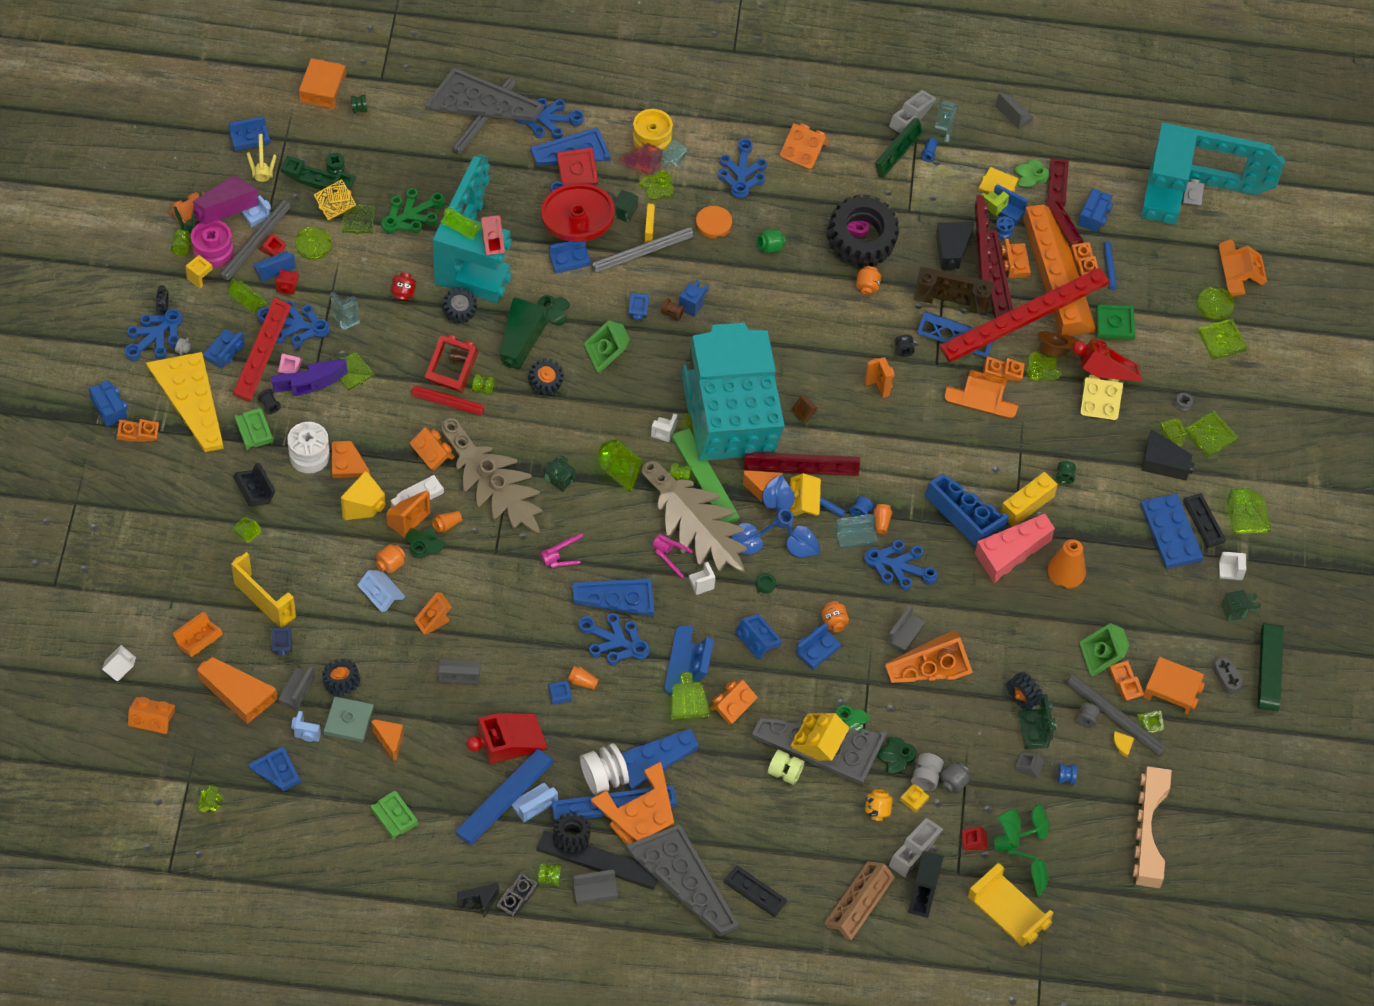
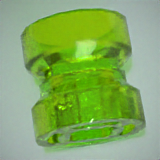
M177 230L173 236L174 242H172L171 251L176 255L186 256L190 251L191 233L185 230Z
M476 373L473 379L472 392L478 393L482 391L487 395H492L495 377H484L482 374Z
M672 463L670 475L676 481L690 480L692 466L685 465L680 467L678 463Z
M540 862L538 883L545 884L546 882H551L552 885H559L561 865L554 864L550 866L547 863Z

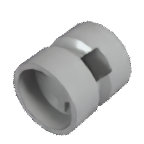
M921 753L918 757L911 783L916 786L918 785L924 791H934L939 781V774L943 768V760L931 753Z

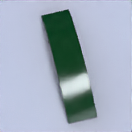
M286 156L281 167V172L288 177L320 190L329 187L341 179L347 189L351 190L356 176L338 171L336 175L304 165V160Z

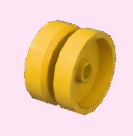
M646 109L637 114L633 122L632 140L639 152L653 156L660 155L669 149L673 130L670 116L658 109Z

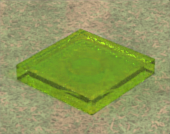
M1233 319L1198 328V333L1212 360L1247 351L1248 347Z
M1215 411L1189 425L1184 430L1188 437L1208 458L1238 440V436Z

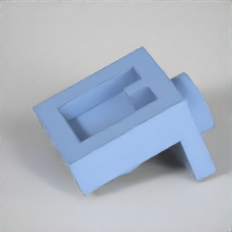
M259 195L258 206L241 211L242 216L252 228L267 219L270 215L271 206L267 200H264Z

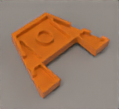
M661 762L644 770V774L653 790L619 808L616 807L607 791L590 800L592 805L599 808L608 819L610 818L635 842L664 831L674 825Z

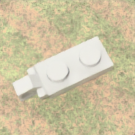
M433 475L397 494V497L390 501L391 507H395L399 502L426 490L430 492L431 500L443 494L444 488Z

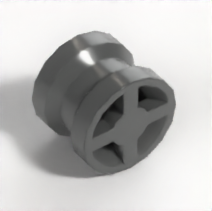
M1083 703L1080 706V714L1077 715L1076 721L1081 726L1087 728L1094 727L1096 725L1095 718L1100 713L1099 708L1093 704Z

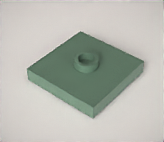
M334 696L324 728V735L364 743L374 705Z

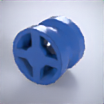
M1000 217L996 222L995 228L998 238L1002 240L1011 238L1014 221L1009 217Z
M858 496L855 500V505H852L849 511L856 519L866 520L868 512L872 511L874 505L868 498Z
M1060 763L1058 783L1069 782L1075 785L1077 765L1066 766L1064 763Z

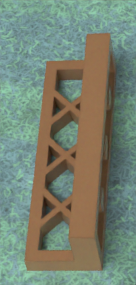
M867 861L825 921L824 925L827 928L839 930L847 940L854 938L895 878L886 864ZM871 869H874L871 874L867 875ZM842 916L838 922H835L838 917Z

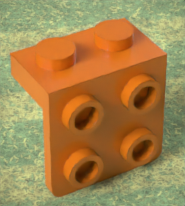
M793 123L780 156L807 169H812L822 146L827 147L829 139L825 137V133L819 130L814 132L809 130L810 127L800 123V125Z

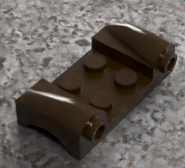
M920 267L914 300L932 304L933 298L941 301L968 305V312L987 315L994 282Z

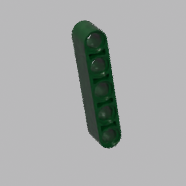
M1262 624L1258 709L1279 711L1283 625Z

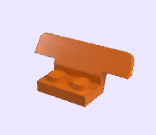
M1231 239L1219 244L1229 295H1244L1243 281L1248 278L1260 285L1267 282L1261 254L1250 246L1236 250L1235 243Z
M971 370L965 390L950 386L946 387L945 400L956 405L1010 419L1015 417L1019 404L1002 400L1007 379Z

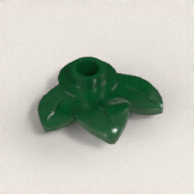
M542 296L538 301V305L545 307L547 303H550L547 306L550 317L548 323L563 325L566 320L564 310L570 307L568 300L563 297Z
M434 527L425 529L422 532L411 528L407 534V541L410 544L409 552L414 558H424L427 554H436L445 546V541L436 540Z
M890 737L887 740L888 746L880 749L877 758L888 762L887 774H896L903 771L908 763L914 761L917 751L913 745L906 744L902 738ZM909 751L907 755L903 754V752Z

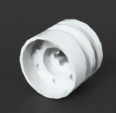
M302 422L290 430L288 434V450L292 466L303 473H315L322 470L328 464L330 459L328 434L320 424Z
M614 743L608 745L607 749L605 747L600 748V758L595 751L580 756L583 775L594 795L608 791L609 782L614 788L619 787L620 783L622 785L629 783L625 760Z

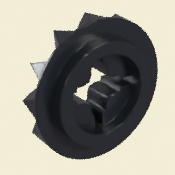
M160 285L156 296V312L159 315H164L168 310L169 292L165 285Z

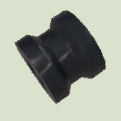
M903 334L895 338L894 342L897 346L896 353L898 356L909 357L915 353V347L912 345L913 337L911 335Z

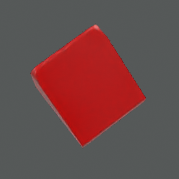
M272 233L258 249L273 257L280 254L287 245Z
M981 826L962 830L964 850L988 849L987 832Z

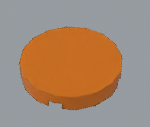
M708 206L698 212L696 226L699 233L705 237H724L732 228V216L722 207Z

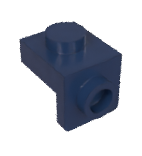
M292 627L271 628V652H276V656H287L288 652H292Z

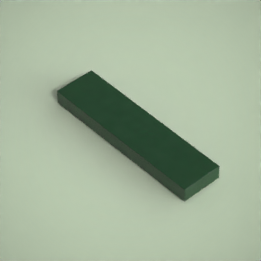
M913 118L876 160L875 166L878 176L884 178L921 136L923 130L920 119Z

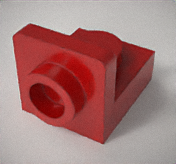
M280 270L279 277L275 280L276 292L295 295L299 273Z

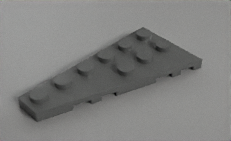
M456 68L451 70L424 105L425 109L430 111L535 121L544 109L543 104Z
M759 719L752 733L753 739L860 785L864 784L887 736V732L883 731L876 733L865 729L861 731L849 729L833 760L818 761L790 746L803 722L796 724L787 723L785 720Z
M680 824L626 845L625 850L718 936L738 929V922Z

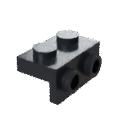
M256 463L253 470L235 472L233 476L249 507L270 503L275 494V489L260 463Z

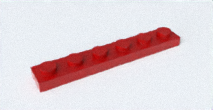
M276 298L273 299L232 395L248 402L251 401L291 308L290 304Z

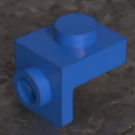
M631 293L628 316H632L631 319L643 320V318H647L649 295Z

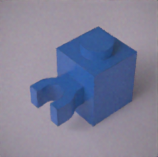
M696 280L694 285L689 283L679 297V305L685 306L684 312L694 317L704 305L705 294L709 290V285L707 284L703 288H699V280Z

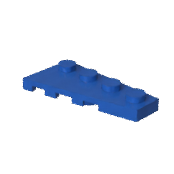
M598 127L530 147V152L536 166L557 165V152L593 148L595 162L611 160Z
M651 579L572 583L574 604L654 616Z
M691 728L621 753L627 766L629 783L627 785L630 791L637 789V786L643 782H648L644 770L661 762L663 771L668 769V766L674 762H679L698 749L699 745Z

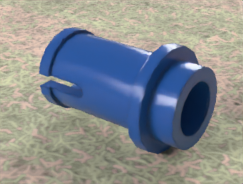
M933 138L927 139L925 149L921 153L923 160L930 162L935 158V150L938 145L937 140Z

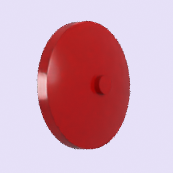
M572 183L553 190L545 198L541 207V217L544 227L553 236L565 241L583 242L595 239L609 230L614 222L615 206L610 195L603 189L586 183Z

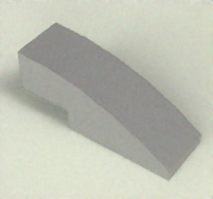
M921 90L907 100L902 109L893 115L889 127L901 133L913 118L921 120L936 102L937 98Z
M926 818L906 838L904 845L893 855L889 867L906 878L922 859L923 852H928L937 840L943 828Z

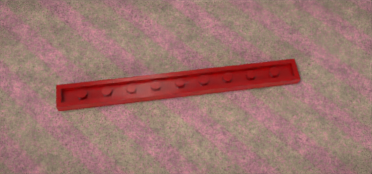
M1099 267L940 345V350L949 363L1109 285V279Z

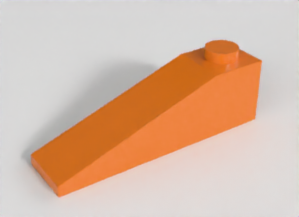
M956 630L939 636L885 663L892 683L915 682L916 680L935 681L936 679L954 680L973 673L963 643Z

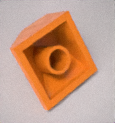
M427 490L399 502L395 507H391L386 514L387 525L405 538L411 528H415L431 513L430 492Z

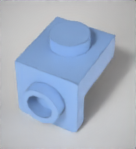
M298 711V715L293 717L291 729H294L295 737L302 738L308 742H319L321 735L320 725L304 722L303 711Z

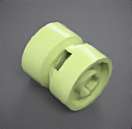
M778 749L770 763L768 774L777 778L782 776L785 782L795 785L803 770L805 761L796 757L789 758V754ZM787 765L790 766L788 772L785 771L786 768H787Z

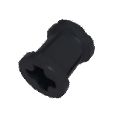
M271 389L264 390L258 395L257 399L264 405L266 414L272 415L280 410L281 404L276 401Z

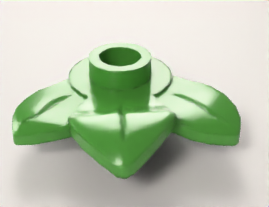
M1030 159L1028 164H1020L1014 169L1021 176L1018 182L1020 187H1031L1036 183H1044L1049 177L1048 169L1043 167L1042 163L1036 159Z

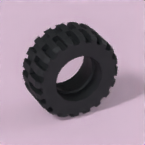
M854 195L853 199L851 197L844 199V202H840L836 209L833 210L827 227L828 245L830 249H834L833 254L836 257L840 256L842 262L851 263L853 267H856V265H861V268L868 265L873 267L877 266L878 262H884L892 253L899 235V221L897 217H894L896 214L894 210L889 209V205L886 202H880V199L877 197L875 199L870 198V195H864V197ZM854 221L868 222L877 230L879 238L870 242L860 241L849 233L847 225Z

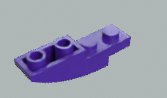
M346 359L308 364L309 371H297L296 373L271 376L273 391L277 393L292 390L293 396H299L325 388L348 373Z

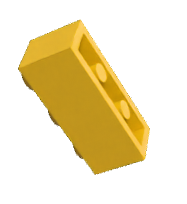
M1043 472L1003 502L1000 514L1004 513L1009 516L1007 522L1012 527L1018 525L1055 497L1058 484L1048 474Z

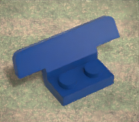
M679 626L676 629L664 687L667 694L679 696L683 681L699 683L708 673L714 639L706 637L701 643H690L694 626Z

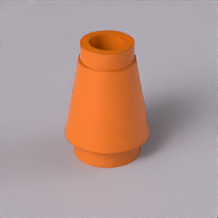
M878 504L873 510L876 533L886 534L892 510L889 505Z
M459 511L439 514L432 519V526L437 533H445L459 522H462V516Z
M574 666L568 681L572 682L573 685L594 690L599 679L581 666L579 668Z

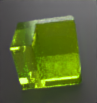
M1180 418L1162 422L1159 434L1176 445L1182 446L1184 444L1187 432Z

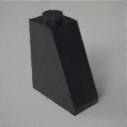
M974 222L938 223L936 238L941 269L952 270L960 268L973 235Z
M1150 430L1141 471L1187 481L1188 475L1193 473L1195 463L1191 462L1192 454L1158 432Z
M927 851L923 852L908 913L926 918L929 917L944 856Z

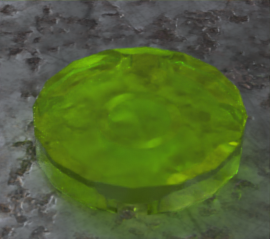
M304 228L297 234L295 248L297 253L303 258L317 260L329 254L332 249V238L323 228Z
M1209 287L1199 295L1197 302L1198 310L1208 319L1223 320L1233 313L1234 298L1223 288L1214 289V287Z

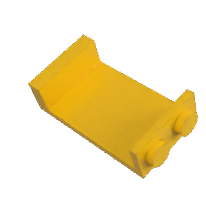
M247 552L234 559L233 563H231L234 584L279 628L286 626L296 618L294 597L289 592L278 601H275L250 577L252 571L250 557Z
M997 863L970 888L968 898L1023 947L1027 943L1031 944L1038 937L1037 933L1041 930L1045 931L1052 924L1053 912L1049 910L1046 914L1043 913L1003 876L1004 867Z

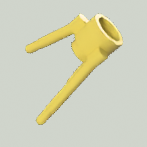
M259 134V163L256 167L250 152H247V157L252 170V178L259 182H265L273 177L272 171L277 156L273 155L270 167L264 163L262 134Z

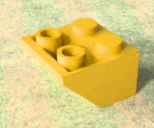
M809 713L804 718L790 746L818 761H832L850 728L836 713Z

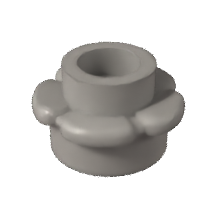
M180 338L178 340L175 352L179 353L180 356L183 353L187 354L191 347V344L188 343L189 339Z

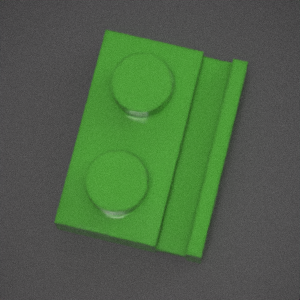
M261 408L245 412L240 416L235 415V421L246 450L253 446L258 447L273 442V437Z
M396 791L380 799L378 803L370 805L371 811L393 840L396 836L402 835L418 825V820Z

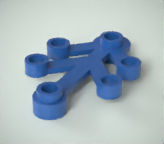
M539 98L536 101L544 104V109L536 120L540 121L552 132L554 139L562 138L563 130L551 121L570 122L573 126H580L584 121V114L580 110H573L569 115L552 114L555 111H563L565 109V102L562 99H557L548 108L546 99ZM515 120L517 123L528 125L534 131L536 138L544 137L545 129L542 126H538L534 121Z
M743 138L738 142V151L741 153L739 167L731 160L729 155H722L720 157V165L728 167L738 177V180L735 181L726 169L719 170L718 179L726 181L731 186V193L736 198L746 197L751 187L756 184L763 185L765 182V175L763 173H756L754 178L745 182L746 177L757 170L764 171L767 166L765 159H758L756 163L746 168L747 157L752 151L753 145L752 141L747 138Z
M287 301L285 303L290 304L292 307L288 314L293 319H285L283 325L290 327L280 331L279 336L281 338H277L276 343H283L285 337L305 329L308 331L300 335H293L291 338L294 347H301L303 341L313 336H326L330 332V326L325 320L317 318L311 305H304L302 307V315L311 321V323L305 322L296 310L295 303ZM262 308L258 312V319L262 324L269 308Z
M169 309L165 315H143L140 319L143 327H129L127 333L130 339H136L139 335L148 336L138 344L126 346L125 354L127 359L131 361L138 360L141 352L155 339V357L160 360L166 357L164 331L170 327V336L168 337L170 347L175 348L179 340L177 326L182 323L183 316L177 309ZM152 323H161L159 326L150 327Z
M895 540L892 546L885 549L871 548L865 552L864 560L866 564L876 568L881 576V582L885 585L892 583L893 574L886 571L883 565L891 568L900 583V588L904 591L911 588L912 580L905 577L902 571L921 576L922 581L927 585H932L937 581L938 573L934 568L928 567L923 569L905 563L922 557L923 549L920 546H914L910 552L893 559L887 556L903 552L905 544L901 540Z
M611 613L607 617V624L612 627L614 634L595 626L594 620L591 617L585 616L579 620V630L581 633H592L609 641L599 645L592 644L589 648L591 657L597 658L601 655V652L619 647L626 648L627 650L618 653L610 652L607 655L609 665H617L619 660L629 657L639 660L648 657L650 647L645 641L640 640L635 622L628 621L625 624V632L631 636V642L625 639L619 624V616L615 613ZM614 618L616 621L612 622L610 619ZM632 626L634 629L630 630L628 627Z

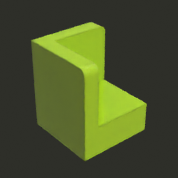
M993 191L987 195L985 193L981 194L984 195V203L988 204V211L995 216L1008 205L1009 195L1004 191L999 196Z

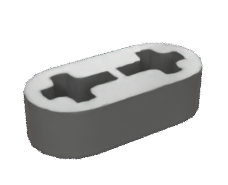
M1225 657L1219 658L1215 663L1214 672L1225 692L1236 694L1241 688L1242 680L1230 659ZM1220 665L1227 667V670L1225 671L1224 668H1220ZM1229 681L1236 683L1235 687L1232 684L1229 685Z

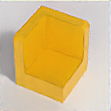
M198 255L186 265L187 279L201 289L203 287L202 278L213 270L212 264Z

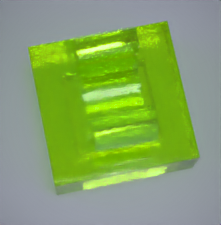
M210 785L202 791L198 810L206 812L209 809L213 811L221 809V806L215 803V800L221 801L224 798L223 795L217 794L218 787Z

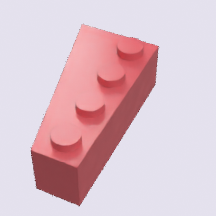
M1042 514L978 541L975 555L992 582L996 583L1001 576L1008 574L1012 571L1013 567L1019 563L1021 564L1029 555L1036 553L1052 541L1055 528L1047 515Z

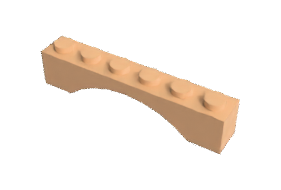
M1147 766L1145 774H1141L1140 786H1143V792L1140 791L1138 803L1142 804V808L1138 810L1137 822H1140V828L1137 827L1136 840H1139V846L1135 847L1134 858L1138 859L1137 864H1134L1133 877H1136V885L1160 888L1164 880L1165 860L1154 843L1151 821L1153 812L1169 793L1172 770Z

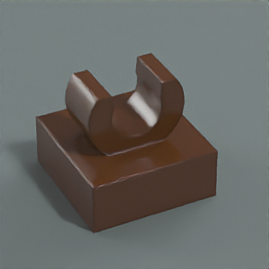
M802 395L795 403L792 411L804 423L809 421L818 407L806 395Z

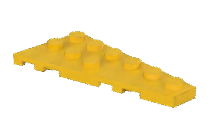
M202 352L146 362L147 369L161 386L177 413L183 418L184 423L189 427L203 451L210 452L224 449Z

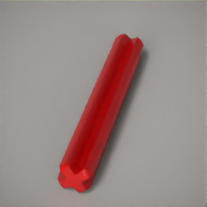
M416 385L413 386L411 392L414 397L477 415H482L485 409L483 404Z

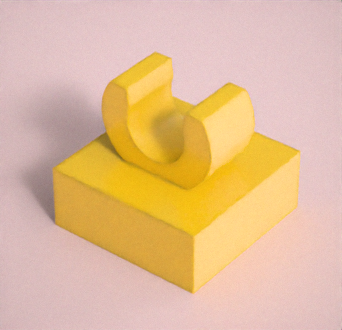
M913 784L901 796L900 801L916 813L929 800V795L918 785Z

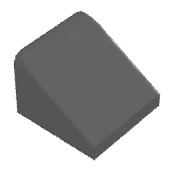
M1021 752L1015 770L1038 778L1044 761L1038 753Z

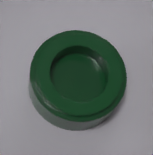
M768 573L759 575L756 580L758 591L765 594L774 591L776 586L775 577Z

